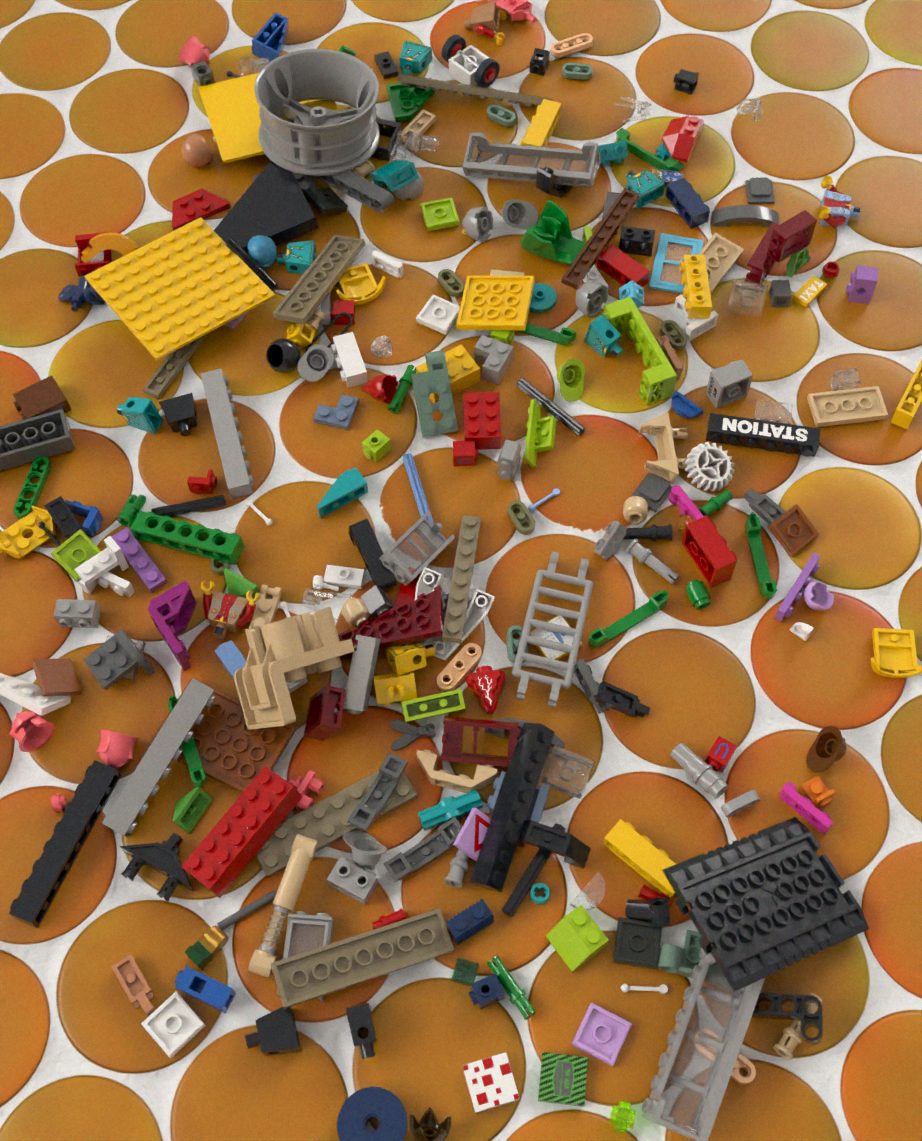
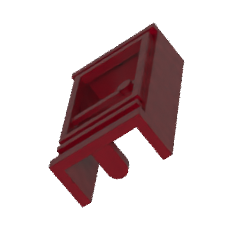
M772 222L747 263V266L752 269L747 273L742 287L758 293L760 286L776 262L767 251L773 229L779 226L778 224Z
M445 716L443 719L444 733L442 735L443 746L440 761L509 767L522 730L518 728L519 722ZM464 726L473 727V753L462 752ZM479 727L510 730L508 756L476 754Z

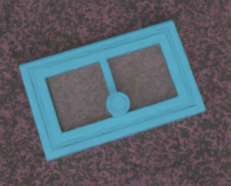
M661 233L649 288L683 294L684 285H681L682 272L679 271V264L683 262L684 255H698L702 250L704 240Z

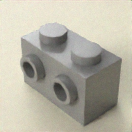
M57 599L53 617L60 627L98 628L101 610L96 600Z
M340 857L327 878L328 885L366 906L378 885L376 873L368 868L363 870L357 867L358 864L352 859L347 858L344 860Z

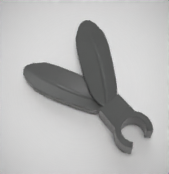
M400 720L389 722L393 730L404 733V735L393 742L391 747L393 750L405 748L418 737L433 738L436 736L435 732H427L428 729L435 728L434 724H427L417 728Z

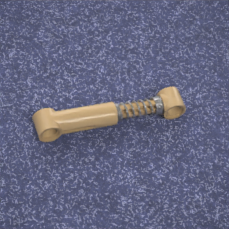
M297 834L289 861L272 904L275 906L272 910L274 914L270 916L272 919L268 922L270 924L269 927H266L267 933H264L263 943L260 944L259 949L255 950L248 967L249 972L270 978L272 974L271 963L276 962L277 958L275 952L277 950L276 944L279 943L278 938L281 937V931H284L282 927L286 925L284 923L285 919H288L286 916L290 911L293 912L309 864L314 857L318 845L317 840Z

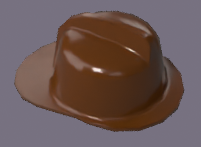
M826 726L819 732L807 754L806 763L811 771L823 772L834 761L840 760L845 755L847 749L845 738L842 737L841 731L837 727Z

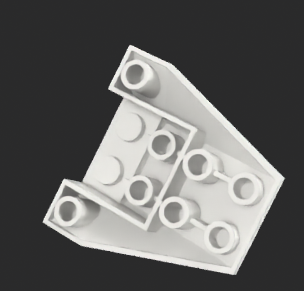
M424 567L416 585L415 600L423 593L427 595L435 591L434 588L440 585L443 597L444 627L451 580L436 571ZM470 588L462 642L488 615L495 596ZM442 636L419 641L422 646L432 644L435 650L434 656L444 661L460 646L459 643L442 641Z

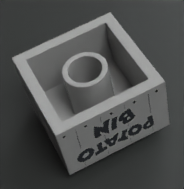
M742 359L730 362L721 368H715L710 372L706 395L716 409L747 397L753 374Z

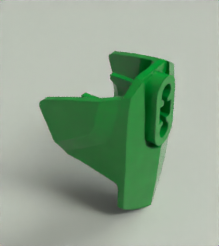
M548 200L537 225L528 228L522 237L521 247L537 256L571 265L584 247V242L572 237L567 214L552 200Z

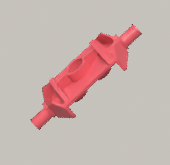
M495 0L498 7L512 15L511 21L528 19L532 23L536 22L537 17L531 14L533 4L529 1Z

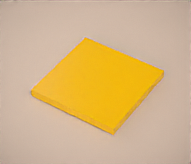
M467 276L456 323L457 330L525 331L535 277Z

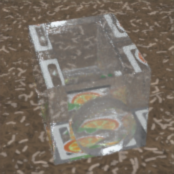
M856 368L836 370L833 378L830 380L831 388L834 391L859 388L861 384Z

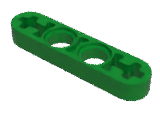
M39 456L32 462L13 509L14 514L19 520L33 511L32 506L36 507L51 470V464L47 457ZM36 477L40 478V481L38 483H31L32 479ZM34 493L32 498H25L26 494Z

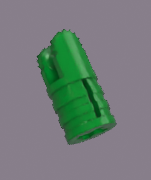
M131 494L117 517V521L125 527H131L146 502V496L139 495L137 497Z

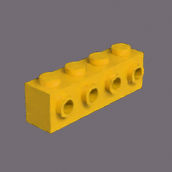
M543 99L541 105L537 106L536 115L532 117L531 126L527 127L526 136L521 140V146H547L561 116V103Z
M684 255L683 262L679 264V271L682 272L681 285H684L683 298H686L684 309L688 312V319H709L712 301L705 255Z
M620 819L605 836L603 845L660 892L666 894V897L671 900L676 893L662 870L678 863H674L669 859V855L664 850H658L653 846L652 841L648 837L638 834L632 824Z

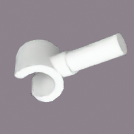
M316 575L313 577V587L315 590L323 588L334 591L339 590L338 586L323 583L322 576Z

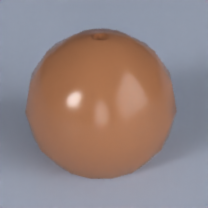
M194 134L184 140L182 155L189 165L203 167L211 162L213 154L202 135Z

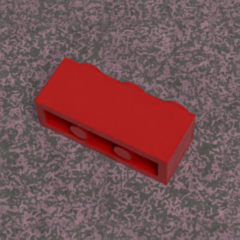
M612 244L597 259V267L623 286L632 280L641 287L648 283L650 271Z

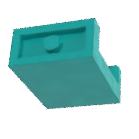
M399 159L370 173L373 183L379 187L386 184L389 192H393L419 178L413 162Z

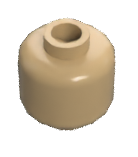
M632 496L625 500L623 506L625 520L632 524H639L645 521L648 515L646 500L638 496Z
M352 597L343 603L341 614L350 626L361 627L362 623L369 618L370 613L362 599Z

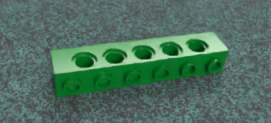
M139 511L130 527L132 534L137 540L233 565L237 564L245 548L241 536L236 533L230 534L220 529L206 528L201 524H190L185 520L179 521L169 516L156 515L153 512Z

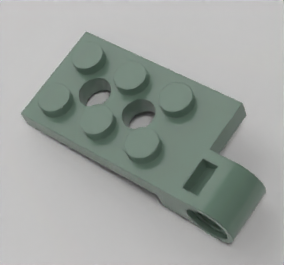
M444 351L425 353L428 371L411 374L422 437L458 431ZM431 393L438 394L439 400L437 403L429 401ZM434 411L441 412L442 418L440 421L433 420L432 413Z
M687 929L683 948L676 945L663 944L658 968L665 972L691 978L694 967L698 966L701 959L699 952L702 947L698 942L701 938L700 933ZM710 964L704 981L731 988L720 967Z

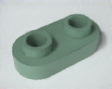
M566 63L562 66V75L568 79L587 80L592 77L593 68L588 64Z
M490 105L487 108V117L490 120L506 127L513 126L516 123V114L499 105Z
M518 625L511 626L506 634L507 656L512 663L515 662L516 656L514 654L517 653L523 627ZM528 643L526 646L525 653H528Z

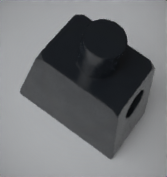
M189 393L159 402L172 432L180 431L182 436H189L191 428L198 425L196 403L193 394Z
M366 1003L346 1008L354 1046L360 1047L362 1059L375 1056L373 1042L377 1041L370 1004ZM361 1028H367L368 1036L364 1039L360 1036L359 1031Z
M281 1007L256 1020L257 1032L245 1035L248 1049L261 1046L262 1053L265 1056L301 1051L292 1007L286 1009Z

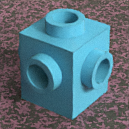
M633 280L619 288V300L631 297L637 308L644 305L643 288Z

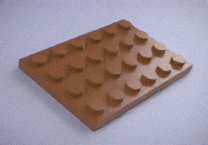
M205 684L214 690L213 696L216 698L210 707L206 706L202 713L205 716L200 724H195L191 730L194 732L192 736L205 775L243 793L264 766L271 771L273 770L296 732V727L287 724L284 726L249 730L240 700ZM170 712L168 713L165 720L163 721V723L161 724V726L149 742V746L152 744L153 740L155 739L160 729L164 725L165 721L169 717ZM182 751L177 761L187 765Z

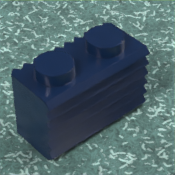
M480 899V902L476 901V904L469 906V909L465 908V911H461L457 916L454 915V918L447 920L446 927L456 945H459L494 922V915L485 901Z

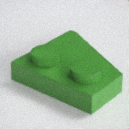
M808 246L793 254L787 262L786 275L790 278L811 259L808 255L810 253Z

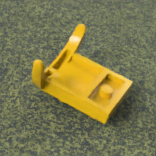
M367 262L349 267L338 280L342 293L339 289L337 290L338 296L341 300H354V305L368 303L381 294L385 287L386 277L383 276L377 285Z
M873 628L874 657L871 658V667L876 674L888 678H910L922 674V665L918 666L914 630Z

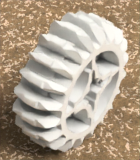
M709 442L701 443L694 447L687 455L688 459L684 463L687 465L685 471L689 472L687 478L692 477L693 479L691 484L696 482L697 488L703 486L704 491L709 489L711 492L716 489L721 490L727 486L729 481L732 480V474L735 471L732 468L735 463L730 462L732 456H727L728 450L723 451L722 445L716 447V442L711 445Z

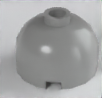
M418 171L419 178L393 191V195L396 198L406 201V198L415 200L421 196L424 183Z
M474 207L466 213L463 219L464 230L467 236L473 240L485 241L491 235L488 232L489 229H493V217L491 211L487 210L488 207Z
M586 282L576 291V306L583 314L590 317L597 316L603 309L601 308L602 303H606L608 299V288L599 282Z

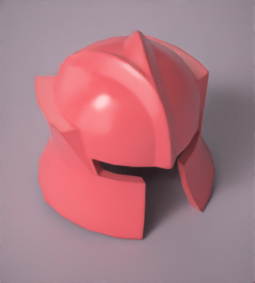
M193 36L181 49L179 61L187 63L189 66L202 61L209 65L210 47L201 44L198 37Z
M26 711L16 714L9 735L18 740L19 748L22 752H31L40 748L52 737L55 725L52 722L46 721L43 715L40 716L32 711Z
M100 729L101 742L96 753H99L100 758L106 765L120 768L129 760H133V748L140 738Z

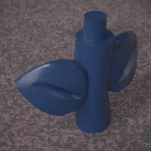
M84 276L80 277L78 286L68 285L62 289L58 296V300L62 302L71 301V309L75 312L82 308L85 301L94 305L105 304V301L93 287H90Z

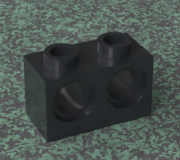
M622 226L619 249L623 253L651 257L655 230Z

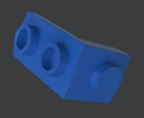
M66 500L65 503L73 514L86 517L82 527L87 536L94 538L104 520L99 509L94 506L82 505L78 501Z

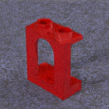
M103 233L75 235V241L78 246V263L74 264L79 277L85 276L112 262V249L104 250V261L84 263L81 260L83 255L81 252L88 246L92 248L89 240Z

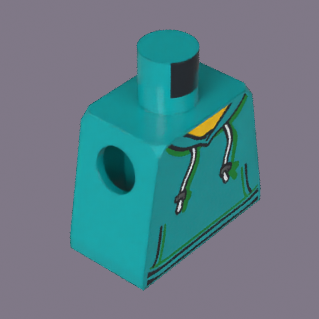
M404 41L400 54V69L405 75H410L411 73L421 74L432 61V47Z
M633 170L627 173L626 189L639 194V199L635 203L638 209L663 196L665 183L647 170L638 174Z
M315 241L287 244L286 253H277V263H286L288 273L303 275L316 259Z
M603 314L590 323L584 339L590 347L603 357L611 352L617 358L624 351L618 345L621 337L620 333Z
M129 397L124 404H119L117 407V413L123 415L131 427L152 434L157 432L163 422L151 399Z

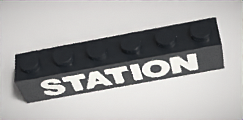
M710 413L706 433V441L712 443L779 451L807 457L816 456L820 439V428Z

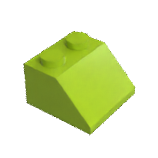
M582 904L566 915L545 936L571 972H574L606 948L609 941Z

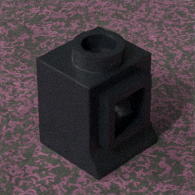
M535 48L530 60V73L545 75L549 65L550 51Z
M680 69L679 73L675 74L673 80L675 83L674 90L692 95L698 83L699 72L693 73Z

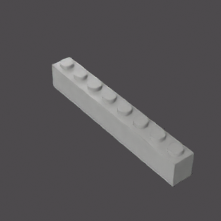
M222 369L200 373L230 497L232 499L253 494L251 486H254L252 475L248 476L247 471H251L249 462L244 460V457L247 456L245 446L240 444V442H243L241 431L237 432V428L240 427L238 418L233 416L236 413L234 403H230V400L233 399L231 390L226 388L229 385L227 375H223Z
M192 678L102 824L123 836H126L127 833L132 834L138 824L135 822L138 815L143 816L149 806L146 802L150 796L154 798L160 789L159 781L161 778L166 779L172 768L169 765L172 760L177 761L183 750L180 747L184 742L188 743L194 733L191 731L193 726L200 724L205 716L202 713L206 706L210 707L216 697L213 696V689Z

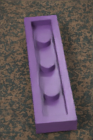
M127 527L111 536L121 548L126 560L151 593L167 583L165 577Z
M812 554L780 605L774 618L777 621L782 622L785 616L787 618L790 616L794 609L792 604L794 602L798 603L803 594L800 591L811 582L810 575L812 573L815 575L820 567V564H818L820 556L818 554Z

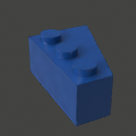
M276 12L252 39L253 55L267 62L282 56L288 35V18Z

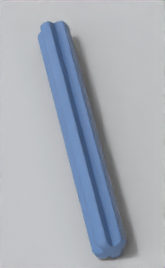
M409 453L403 455V461L420 516L422 517L430 509L413 456ZM430 513L426 517V519L434 526V522Z

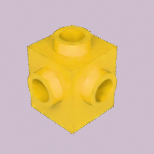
M307 323L292 324L287 330L288 335L286 339L292 340L299 349H302L312 343L316 329Z

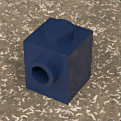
M496 974L472 983L471 992H468L473 1005L477 1004L480 1010L504 999V992Z

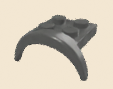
M124 629L117 631L114 636L83 659L105 690H108L139 664L150 675L154 673L153 667L145 659Z

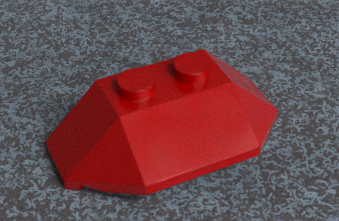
M684 116L670 121L662 141L670 152L672 159L688 162L704 129L703 119L695 116Z

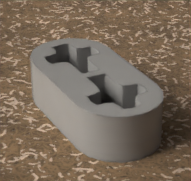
M751 790L728 801L721 807V810L726 818L752 807L761 799L755 790Z

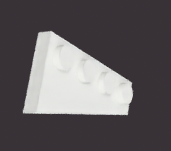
M0 673V695L40 716L71 703V696L69 695L43 696L38 685Z

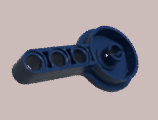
M367 1087L353 1093L342 1105L337 1119V1132L340 1141H404L408 1127L407 1114L402 1102L395 1094L380 1087ZM374 1118L379 1122V1127L376 1131L371 1132L367 1130V1124Z

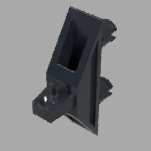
M173 833L167 842L163 841L162 844L149 843L119 846L124 853L132 858L121 873L125 878L128 877L130 881H133L141 867L147 865L167 877V880L159 892H157L160 898L163 897L166 901H169L178 885H183L194 892L178 857L181 851L179 846L183 841L181 836Z

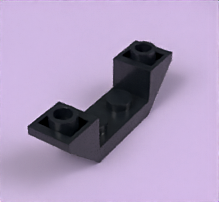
M546 166L544 169L538 167L536 171V188L548 195L562 198L573 187L555 184L558 176L553 174L554 170Z
M525 820L517 844L524 847L525 843L564 856L565 863L582 869L585 868L591 850L590 847L572 834L532 820Z

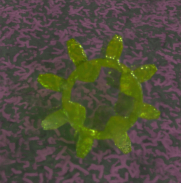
M620 1101L618 1106L612 1105L609 1123L615 1124V1131L625 1133L627 1128L633 1129L636 1110L630 1109L631 1103Z

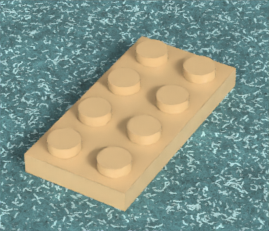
M717 233L711 237L698 254L705 255L710 294L744 251L743 248Z
M879 386L811 393L807 396L816 427L883 420L888 417Z

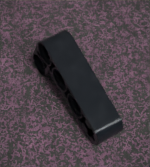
M368 519L350 525L348 529L350 539L353 545L357 546L374 585L384 591L397 586L392 571L387 569L379 559L384 553Z
M737 992L731 997L732 1008L734 1006V1010L737 1012L739 1006L734 1004V1000L739 998L738 994L743 996L745 992ZM775 993L759 994L755 1010L752 1014L753 1018L801 1020V1033L805 1042L811 1045L821 1042L823 1038V1010L821 1002L817 997ZM769 1001L771 1003L770 1009L767 1011L759 1009L760 1002ZM785 1002H791L795 1007L793 1011L785 1012L782 1010V1005ZM809 1003H814L818 1006V1010L816 1013L810 1014L805 1010V1007ZM807 1028H817L819 1031L818 1035L813 1038L808 1037L805 1034Z

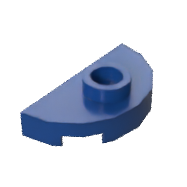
M677 390L673 393L671 406L677 415L691 419L703 414L704 410Z

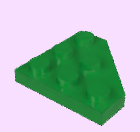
M401 83L386 85L395 122L411 120L435 93L432 87L426 86V89L417 88L415 84H411V86H403Z

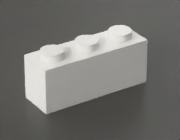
M353 332L334 336V344L331 345L333 355L337 354L338 357L335 358L337 367L342 369L340 371L342 382L346 381L348 388L367 383V371Z

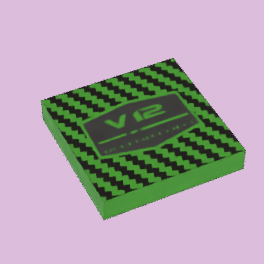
M542 1052L538 1101L584 1107L588 1057Z

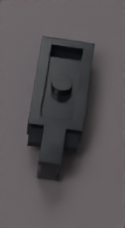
M62 496L44 505L65 538L69 539L77 531L82 530V527Z
M605 681L600 683L596 702L634 718L649 715L650 707L641 704L638 696Z

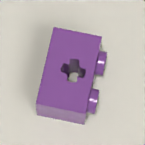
M857 265L855 272L851 273V284L848 283L846 288V294H849L848 301L870 303L878 281V268Z

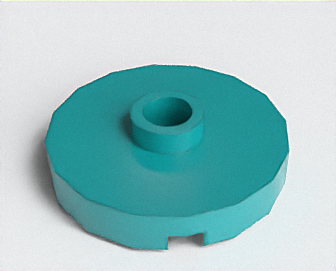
M535 283L529 310L534 313H544V311L552 310L557 300L556 291L547 284Z

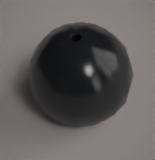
M281 338L269 345L266 359L274 371L288 373L298 367L301 352L295 342L290 339Z

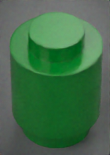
M695 579L687 584L685 590L692 605L696 606L697 610L711 604V597L703 581Z

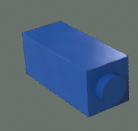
M187 966L178 973L175 980V988L179 992L225 1014L236 995L233 988Z

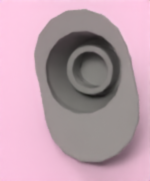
M511 199L501 209L503 220L512 227L528 229L533 227L538 220L537 209L529 202Z
M313 345L298 362L297 369L300 376L310 382L320 380L334 362L333 352L326 345Z
M354 830L346 831L343 834L344 841L352 849L353 861L370 870L375 868L381 855L387 851L384 845L366 832Z

